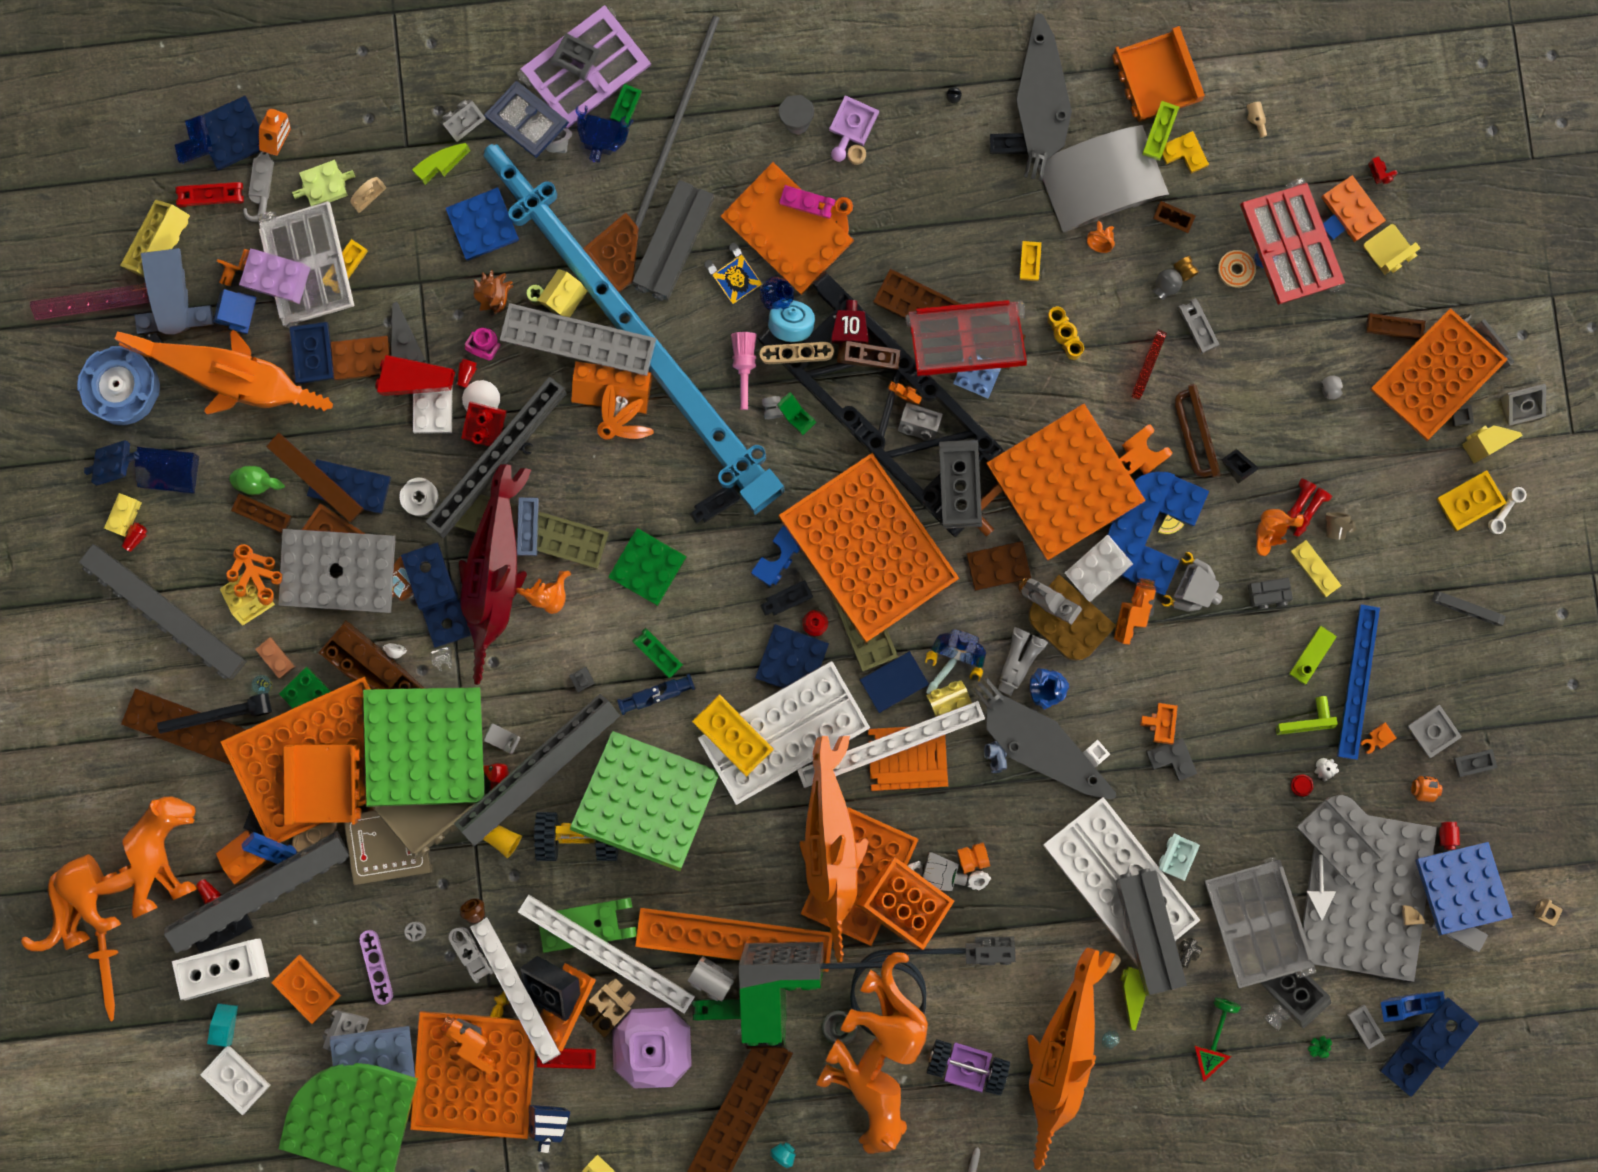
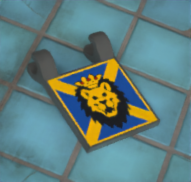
M732 243L729 246V250L735 258L717 270L711 260H707L704 263L705 268L732 306L764 285L736 243Z

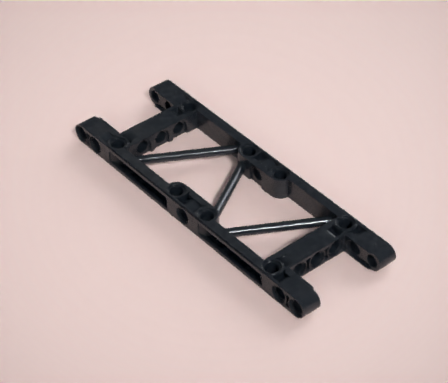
M823 272L812 285L818 291V295L834 312L802 343H830L838 310L846 309V300H854L828 273ZM857 303V311H865V310ZM866 311L867 331L883 347L900 350L899 361L905 360L908 363L906 368L898 366V369H894L892 382L897 384L901 378L903 380L906 379L923 400L927 402L937 400L967 431L885 452L886 442L884 436L896 397L895 392L889 390L880 426L877 430L853 406L841 408L812 378L857 365L835 363L805 371L804 369L810 365V362H801L799 367H793L790 363H781L870 453H873L891 475L942 526L941 473L922 489L892 458L939 446V442L959 441L974 437V440H978V443L984 440L989 444L987 449L980 448L978 444L979 463L982 460L987 463L1005 452L930 375L917 376L915 360ZM769 326L757 336V339L763 346L791 344L775 337L771 333ZM814 347L815 356L817 353L823 352L825 347H823L822 351H817V347ZM809 348L801 350L803 357L807 358L812 354ZM776 349V354H772L777 356L776 359H780L779 349ZM790 349L782 351V356L786 359L791 358L793 355ZM932 387L935 393L928 395L925 392V388ZM846 413H852L854 415V419L852 421H847L844 419V415ZM877 439L881 442V446L873 448L870 442ZM961 465L955 468L957 472H962L965 469ZM931 493L934 495L935 500L927 502L924 499V495ZM947 528L946 530L952 536L957 537L965 528Z

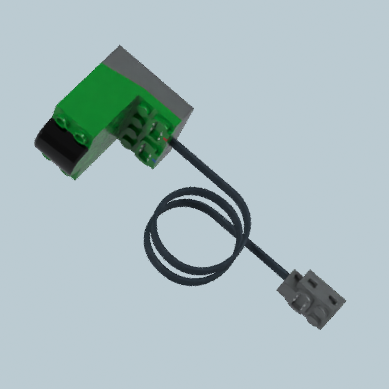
M1014 936L975 937V943H966V948L879 950L866 956L860 963H824L823 942L745 943L739 963L742 1043H744L746 1049H778L785 1047L787 1020L786 990L792 991L797 988H801V990H817V988H821L824 969H856L852 979L850 1003L851 1009L861 1011L855 996L856 982L866 968H882L883 963L879 962H884L888 956L881 955H891L895 952L905 953L906 955L966 954V964L995 965L997 962H1000L1001 965H1010L1011 962H1016ZM909 961L907 963H897L893 968L908 973L919 985L922 993V1003L919 1009L925 1014L926 985L922 974ZM860 1025V1027H861L862 1029H864L867 1033H869V1034L875 1036V1035L869 1030V1028H867V1027L864 1026V1025Z

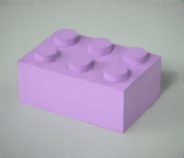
M250 248L239 285L253 291L300 304L310 267L303 263Z

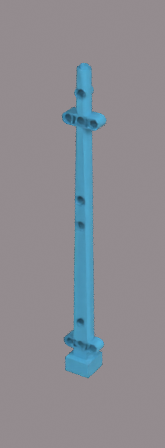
M490 144L484 149L483 157L518 201L508 211L512 223L522 226L531 219L534 221L616 329L656 338L549 208V205L557 199V191L554 184L543 182L534 189L499 145ZM509 172L515 173L512 178H506V174ZM547 189L553 190L549 196L543 194ZM533 200L538 202L535 207L528 206ZM522 212L521 218H514L515 213ZM600 287L607 288L604 294L597 293ZM629 316L630 321L628 323H621V318ZM656 338L649 367L650 373L724 467L718 475L720 485L724 488H731L737 484L741 489L739 492L741 499L754 515L758 514L785 492L784 485L769 468L765 471L761 467V464L766 460L764 448L760 445H754L747 450ZM722 433L724 438L721 441H715L713 439L714 435ZM761 451L763 455L760 459H754L752 457L753 452ZM744 462L748 465L744 471L737 469L739 463ZM726 474L732 476V480L729 483L722 481V477Z

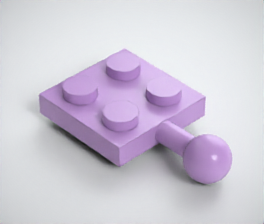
M848 96L844 97L829 131L842 136L839 146L835 147L831 152V157L834 161L841 162L845 159V148L849 140L864 146L877 119L879 110Z

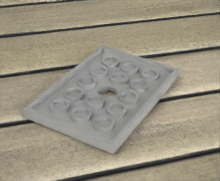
M283 529L280 569L282 582L279 588V606L391 613L395 536ZM334 563H338L343 568V573L338 578H334L330 574V567Z

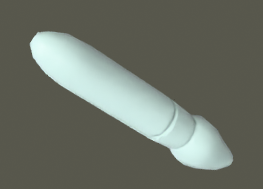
M951 658L937 677L930 682L927 694L938 688V685L957 663L956 659Z

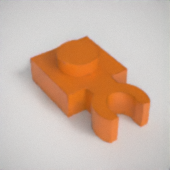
M891 381L888 387L889 390L895 392L894 394L907 402L919 404L922 397L916 394V390L909 386L905 388L900 383L895 384Z
M1385 722L1368 733L1371 739L1362 740L1360 746L1368 743L1370 748L1365 753L1370 754L1375 750V746L1382 749L1397 738Z

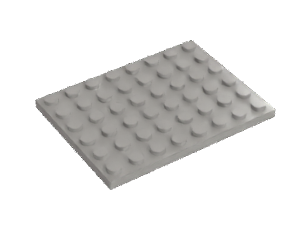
M1369 816L1386 836L1388 848L1384 856L1379 858L1352 885H1349L1323 857L1324 891H1336L1323 920H1321L1307 893L1302 927L1313 958V964L1414 982L1423 924L1403 925L1402 905L1415 908L1424 919L1427 896L1415 860L1433 855L1437 827ZM1315 847L1308 891H1320L1319 855L1321 853ZM1299 951L1297 961H1301Z

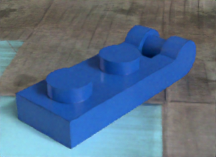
M255 832L241 844L242 850L276 864L297 853L294 846H286Z

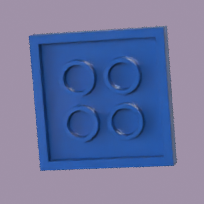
M498 187L446 208L466 261L519 241Z

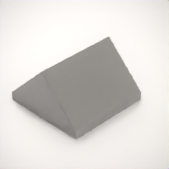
M1545 384L1510 392L1500 398L1509 426L1546 416Z

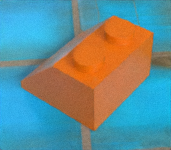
M248 830L244 831L216 853L223 870L234 885L241 884L269 862V860L242 850L241 844L251 835Z

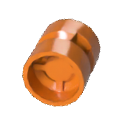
M983 842L973 845L972 849L965 847L957 850L964 874L975 871V867L979 869L990 867L988 854Z

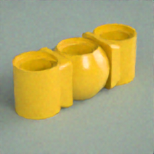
M1058 306L1053 307L1047 316V321L1051 325L1052 330H1054V338L1059 344L1063 345L1062 348L1065 350L1066 356L1071 360H1076L1081 357L1084 345L1080 341L1079 336H1077L1078 332L1074 324L1068 322L1069 318L1066 316L1065 310ZM1058 313L1061 316V320L1055 321L1051 315ZM1061 330H1068L1070 332V336H1062ZM1077 346L1079 353L1073 354L1070 351V347Z

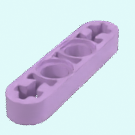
M367 930L360 935V944L374 999L378 1004L385 1005L392 1000L393 992L378 934L373 930ZM368 933L374 937V940L371 941L372 947L376 945L377 949L366 950V948H370L369 942L364 941ZM372 952L379 955L377 963L369 961V955ZM380 971L383 973L384 979L382 982L374 980L375 972ZM386 983L387 987H383L384 993H388L386 1001L383 998H379L382 992L381 988L376 989V986Z

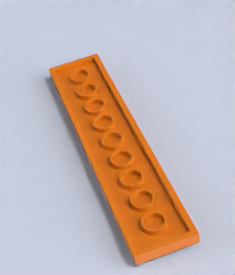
M640 908L635 947L741 960L745 943L823 942L824 963H830L833 936L831 932Z

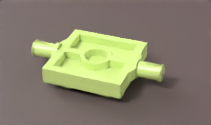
M333 160L300 172L303 188L292 193L295 199L306 195L311 206L327 201L332 202L348 196L345 181L354 178L355 174L353 170L342 174L336 161Z

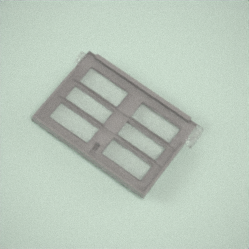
M1275 857L1265 859V864L1205 881L1238 989L1296 973L1297 978L1316 973L1313 958L1281 861L1276 860Z

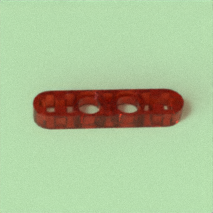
M1157 330L1131 394L1132 398L1141 399L1167 332Z

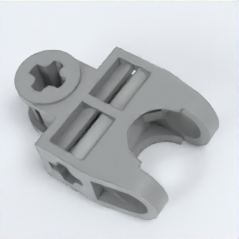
M455 928L449 933L451 945L476 983L487 974L494 973L468 928ZM458 931H460L463 934L462 941H459L457 939ZM469 950L473 952L471 956L467 954ZM485 966V968H483V969L480 970L479 972L475 973L477 970H479V969H481L482 967Z

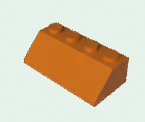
M576 361L572 381L571 402L602 407V399L606 387L612 384L615 390V399L621 396V402L624 397L628 401L627 405L637 399H642L643 404L637 413L647 414L652 374L648 372V375L645 376L603 365Z

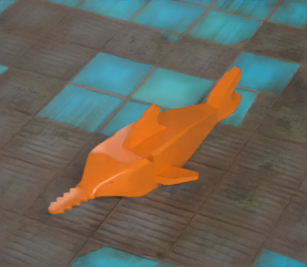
M235 330L230 332L232 351L206 346L154 343L144 338L117 331L115 340L119 342V346L142 356L153 358L204 388L217 393L218 395L205 408L204 412L206 414L229 410L237 402L260 408H272L288 403H293L294 405L300 403L301 407L307 404L308 408L314 406L316 410L322 408L323 411L333 407L329 397L323 399L322 394L316 396L315 392L309 393L308 389L302 390V387L296 386L280 367L271 362L252 357L251 349Z
M828 736L817 737L813 749L814 777L806 821L805 841H800L799 844L806 864L808 887L829 921L833 936L832 941L834 942V956L839 963L843 961L844 956L842 952L841 924L856 901L858 890L857 869L865 856L868 840L863 838L857 843L855 842L849 812L833 771L846 754L850 736H840L833 750L830 748Z
M1087 947L1078 960L1074 980L1051 1019L1041 1043L1033 1035H1029L1027 1038L1030 1061L1033 1064L1029 1080V1090L1032 1096V1103L1038 1122L1037 1131L1039 1133L1036 1136L1038 1142L1035 1144L1037 1149L1034 1151L1035 1158H1033L1036 1170H1040L1045 1165L1044 1159L1047 1158L1048 1145L1052 1143L1051 1137L1054 1136L1055 1131L1071 1121L1080 1108L1084 1088L1087 1086L1090 1071L1096 1060V1055H1093L1095 1035L1093 985L1108 971L1114 959V953L1104 951L1099 956L1098 950Z

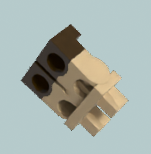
M617 978L609 984L606 983L583 1006L580 1013L591 1024L603 1010L605 1011L592 1025L604 1038L631 1009L630 1006L636 999L630 991L622 998L616 993L623 986Z

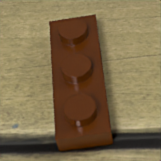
M238 494L231 509L234 513L281 533L283 529L288 528L292 516L242 494Z

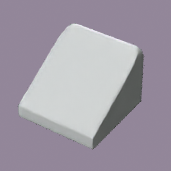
M1098 740L1082 752L1094 767L1098 766L1110 755Z

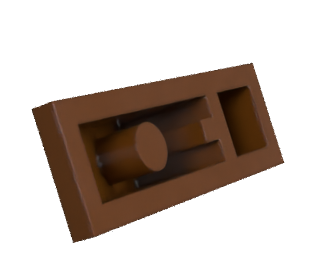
M845 341L839 343L837 362L857 366L898 369L900 350Z

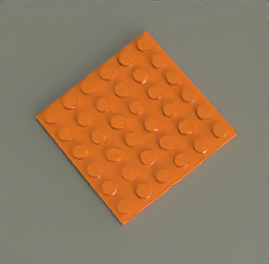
M1085 404L1080 405L986 463L1047 561L1146 501Z
M427 1011L419 1012L415 1078H418L413 1096L410 1130L528 1139L529 1105H531L535 1048L519 1019ZM459 1018L481 1027L482 1035L486 1037L488 1042L480 1054L482 1056L484 1054L494 1059V1063L497 1064L490 1075L457 1055L462 1045H456L449 1037L445 1036L455 1019Z

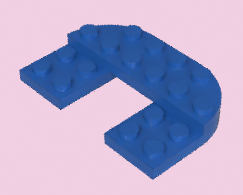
M1151 472L1134 481L1146 501L1115 519L1107 535L1112 538L1133 563L1121 577L1134 584L1151 587L1156 590L1157 594L1164 596L1179 560L1145 546L1159 512L1194 527L1209 491L1180 479L1172 473Z

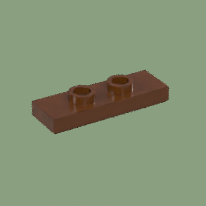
M1368 313L1365 333L1419 340L1424 335L1426 321Z

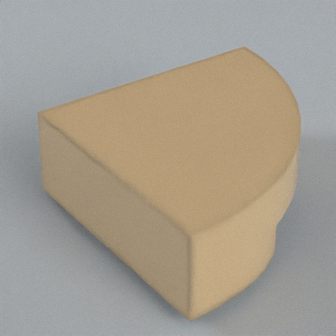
M1402 905L1403 925L1425 924L1423 916L1415 908Z

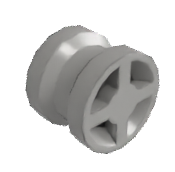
M411 922L405 927L404 933L408 940L413 942L419 941L424 938L426 928L421 922Z

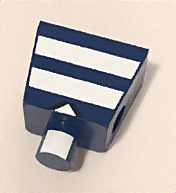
M529 1105V1135L534 1141H539V1152L548 1153L551 1142L562 1141L570 1116V1111L565 1107Z

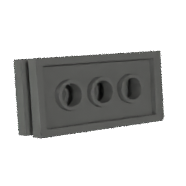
M978 440L939 442L943 528L982 527ZM960 465L965 467L964 471L957 472L955 470V468ZM960 484L966 486L963 491L956 490V487ZM960 503L967 505L964 510L956 508Z

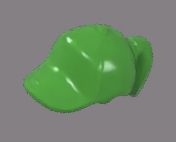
M258 466L239 468L229 478L231 485L236 490L251 495L263 493L270 487L274 490L285 487L280 480L270 478L269 474Z

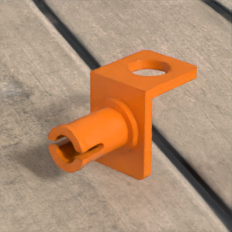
M244 249L238 266L217 259L216 262L224 264L223 266L225 267L219 283L231 287L235 272L238 270L244 271L250 250Z

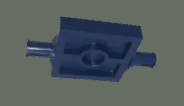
M126 440L96 449L94 464L85 467L84 473L86 475L92 474L91 483L96 486L126 477L129 463L139 459V453L137 451L130 453V443Z

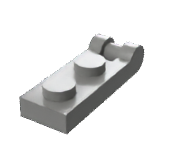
M1196 298L1187 305L1182 304L1178 306V310L1184 318L1201 354L1220 345ZM1194 310L1196 314L1190 316L1189 311Z

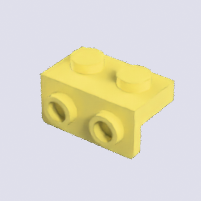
M962 680L951 682L948 686L935 689L926 695L935 717L972 703Z

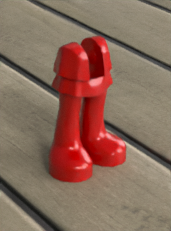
M1303 478L1300 479L1298 484L1301 489L1300 495L1291 510L1287 512V515L1291 518L1301 515L1299 513L1317 487ZM1317 488L1311 503L1303 514V524L1300 527H1296L1293 533L1294 536L1299 537L1307 530L1306 527L1310 525V520L1323 502H1329L1333 496L1322 488Z

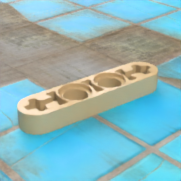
M828 342L767 345L760 350L759 355L761 361L765 364L827 361L833 357L834 348ZM814 347H817V351H822L823 347L831 350V352H828V356H824L821 352L817 353L818 357H814ZM809 348L812 354L807 358L803 357L801 350ZM776 349H779L780 359H776V355L771 356L769 360L766 359V356H763L767 350H770L771 354H776ZM790 349L793 355L791 358L786 359L782 356V351Z

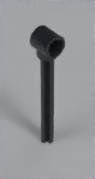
M264 693L251 696L247 699L248 702L157 722L159 734L249 713L254 717L272 713L269 694Z

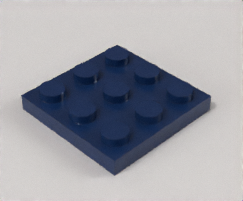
M246 96L194 118L217 170H221L260 152V125Z
M775 624L755 679L785 688L821 667L829 643Z

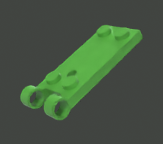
M631 898L557 911L606 942L637 936L636 927L619 929L616 910L631 908ZM595 920L601 921L600 927L594 925ZM539 925L543 953L574 948L568 942Z

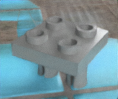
M334 1010L331 1014L335 1018L330 1016V1021L333 1022L331 1028L324 1031L327 1036L323 1035V1040H325L323 1048L331 1051V1036L364 1032L369 1019L365 1016Z

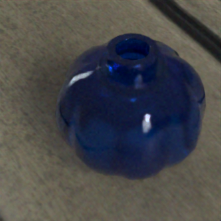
M771 277L760 288V300L769 311L779 308L784 310L793 302L794 291L786 279Z

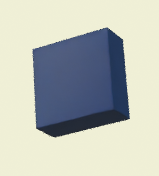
M1335 214L1323 223L1327 236L1331 241L1345 231V228Z

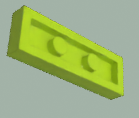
M1161 101L1142 155L1160 161L1179 106Z

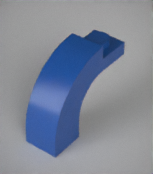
M1444 991L1409 994L1383 1000L1380 1002L1384 1022L1398 1021L1410 1016L1434 1013L1445 1000Z

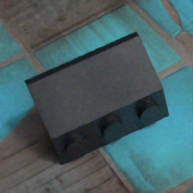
M536 956L520 968L522 983L534 1004L567 1021L580 996L579 978Z

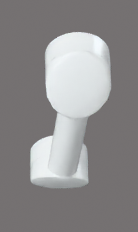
M1522 487L1513 488L1508 492L1506 504L1497 517L1489 521L1488 528L1493 534H1501L1505 531L1506 524L1503 520L1515 503L1523 502L1526 499L1527 494Z

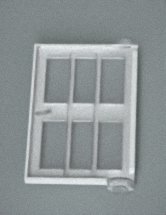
M327 201L277 217L276 212H266L258 215L259 232L264 252L303 263L310 267L300 304L275 297L279 318H281L283 326H287L290 329L289 327L299 326L298 323L354 306L330 202Z

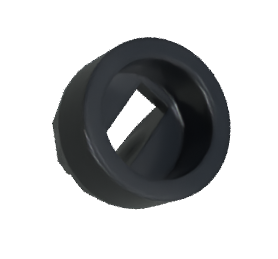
M951 87L947 91V100L950 103H957L960 101L962 93L959 88Z

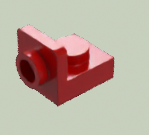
M1379 156L1372 158L1368 163L1376 184H1388L1394 181L1393 178L1398 174L1397 170L1386 173V165Z

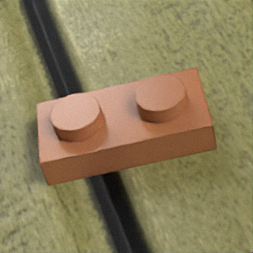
M271 637L255 649L279 679H282L295 668V665Z

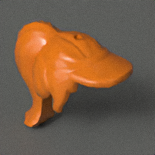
M1280 509L1264 511L1260 517L1261 522L1256 529L1257 553L1260 556H1266L1270 552L1271 546L1286 543L1287 540H1282L1281 538L1287 533V527L1302 526L1304 521L1303 515L1291 518Z
M559 571L555 583L546 585L542 583L540 585L541 579H538L532 588H517L516 592L525 597L532 606L543 608L550 614L557 613L565 604L564 580L571 575V572Z

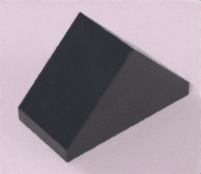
M1237 449L1221 459L1238 484L1258 470V467Z

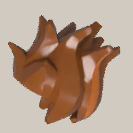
M491 270L488 276L482 272L480 283L473 279L475 284L474 298L481 303L479 311L492 309L496 314L505 308L508 291L513 288V285H510L513 283L512 281L503 283L506 278L505 273L494 278L493 271Z

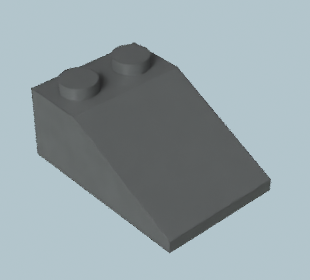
M1289 956L1283 959L1285 965L1294 963ZM1304 970L1261 982L1270 995L1303 1029L1332 1003L1330 995Z

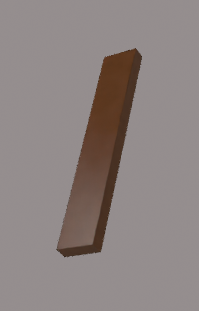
M280 433L266 446L350 523L364 510L363 507Z

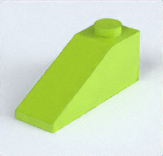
M1127 966L1126 970L1123 969L1120 980L1123 981L1122 989L1129 1028L1136 1031L1146 995L1139 969Z

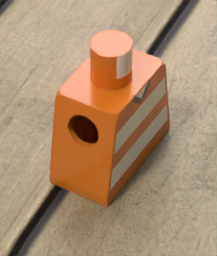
M275 109L267 111L259 127L260 151L278 155L291 130L286 113Z

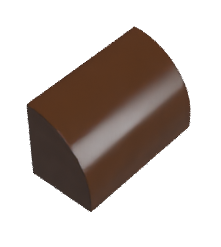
M1160 201L1153 219L1188 234L1196 215Z

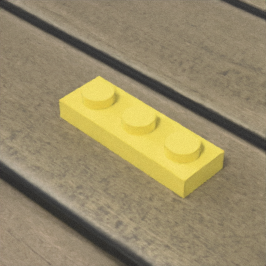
M1307 540L1290 551L1291 555L1324 597H1327L1342 586Z

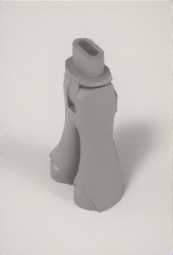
M1017 627L1013 629L1010 650L999 679L1001 683L998 687L999 691L1012 696L1015 688L1018 689L1017 686L1024 680L1033 661L1048 644L1047 641L1032 635L1021 661H1018L1030 633Z

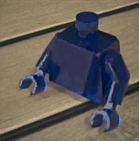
M578 105L575 110L578 115L577 132L585 149L591 150L589 160L600 162L602 153L611 155L613 151H617L626 143L629 133L628 127L634 123L633 119H630L629 124H626V116L621 118L620 123L587 114L586 118L585 114L588 111V107L585 105V112H581Z

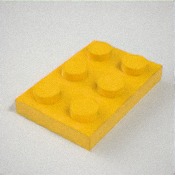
M1487 470L1436 498L1455 532L1506 504L1505 499Z

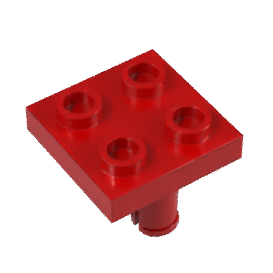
M470 401L461 439L474 442L475 444L491 446L503 432L507 411Z

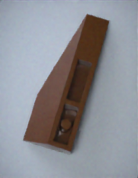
M347 620L344 621L319 651L320 655L347 677L357 680L365 676L372 689H425L395 660L390 658L380 647Z

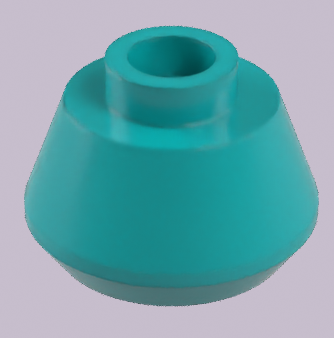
M787 1142L785 1144L780 1143L770 1150L771 1157L785 1168L793 1166L796 1156L794 1153L795 1148Z

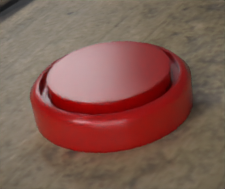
M1300 774L1292 779L1290 787L1295 795L1304 797L1312 792L1313 781L1309 776Z

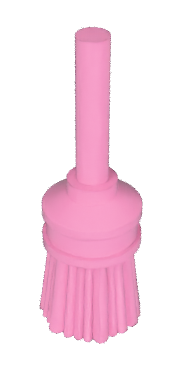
M736 332L731 334L734 353L732 356V367L737 369L738 374H740V410H748V374H750V370L756 367V356L754 355L756 333Z

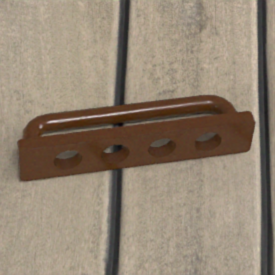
M1190 384L1188 385L1189 389L1178 393L1176 396L1175 408L1191 466L1197 476L1207 477L1212 475L1215 478L1220 477L1221 472L1197 385ZM1190 396L1210 468L1201 469L1199 466L1182 400Z

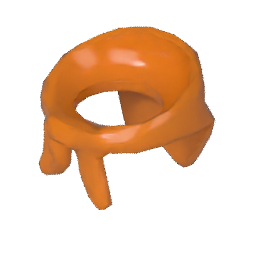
M1098 221L1097 230L1089 232L1087 235L1088 246L1100 253L1110 252L1115 246L1114 233L1112 232L1114 227H1107L1104 231L1102 223Z

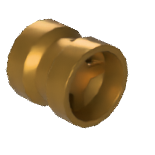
M1190 256L1179 260L1173 265L1176 271H1179L1183 282L1199 273L1198 269L1193 266Z

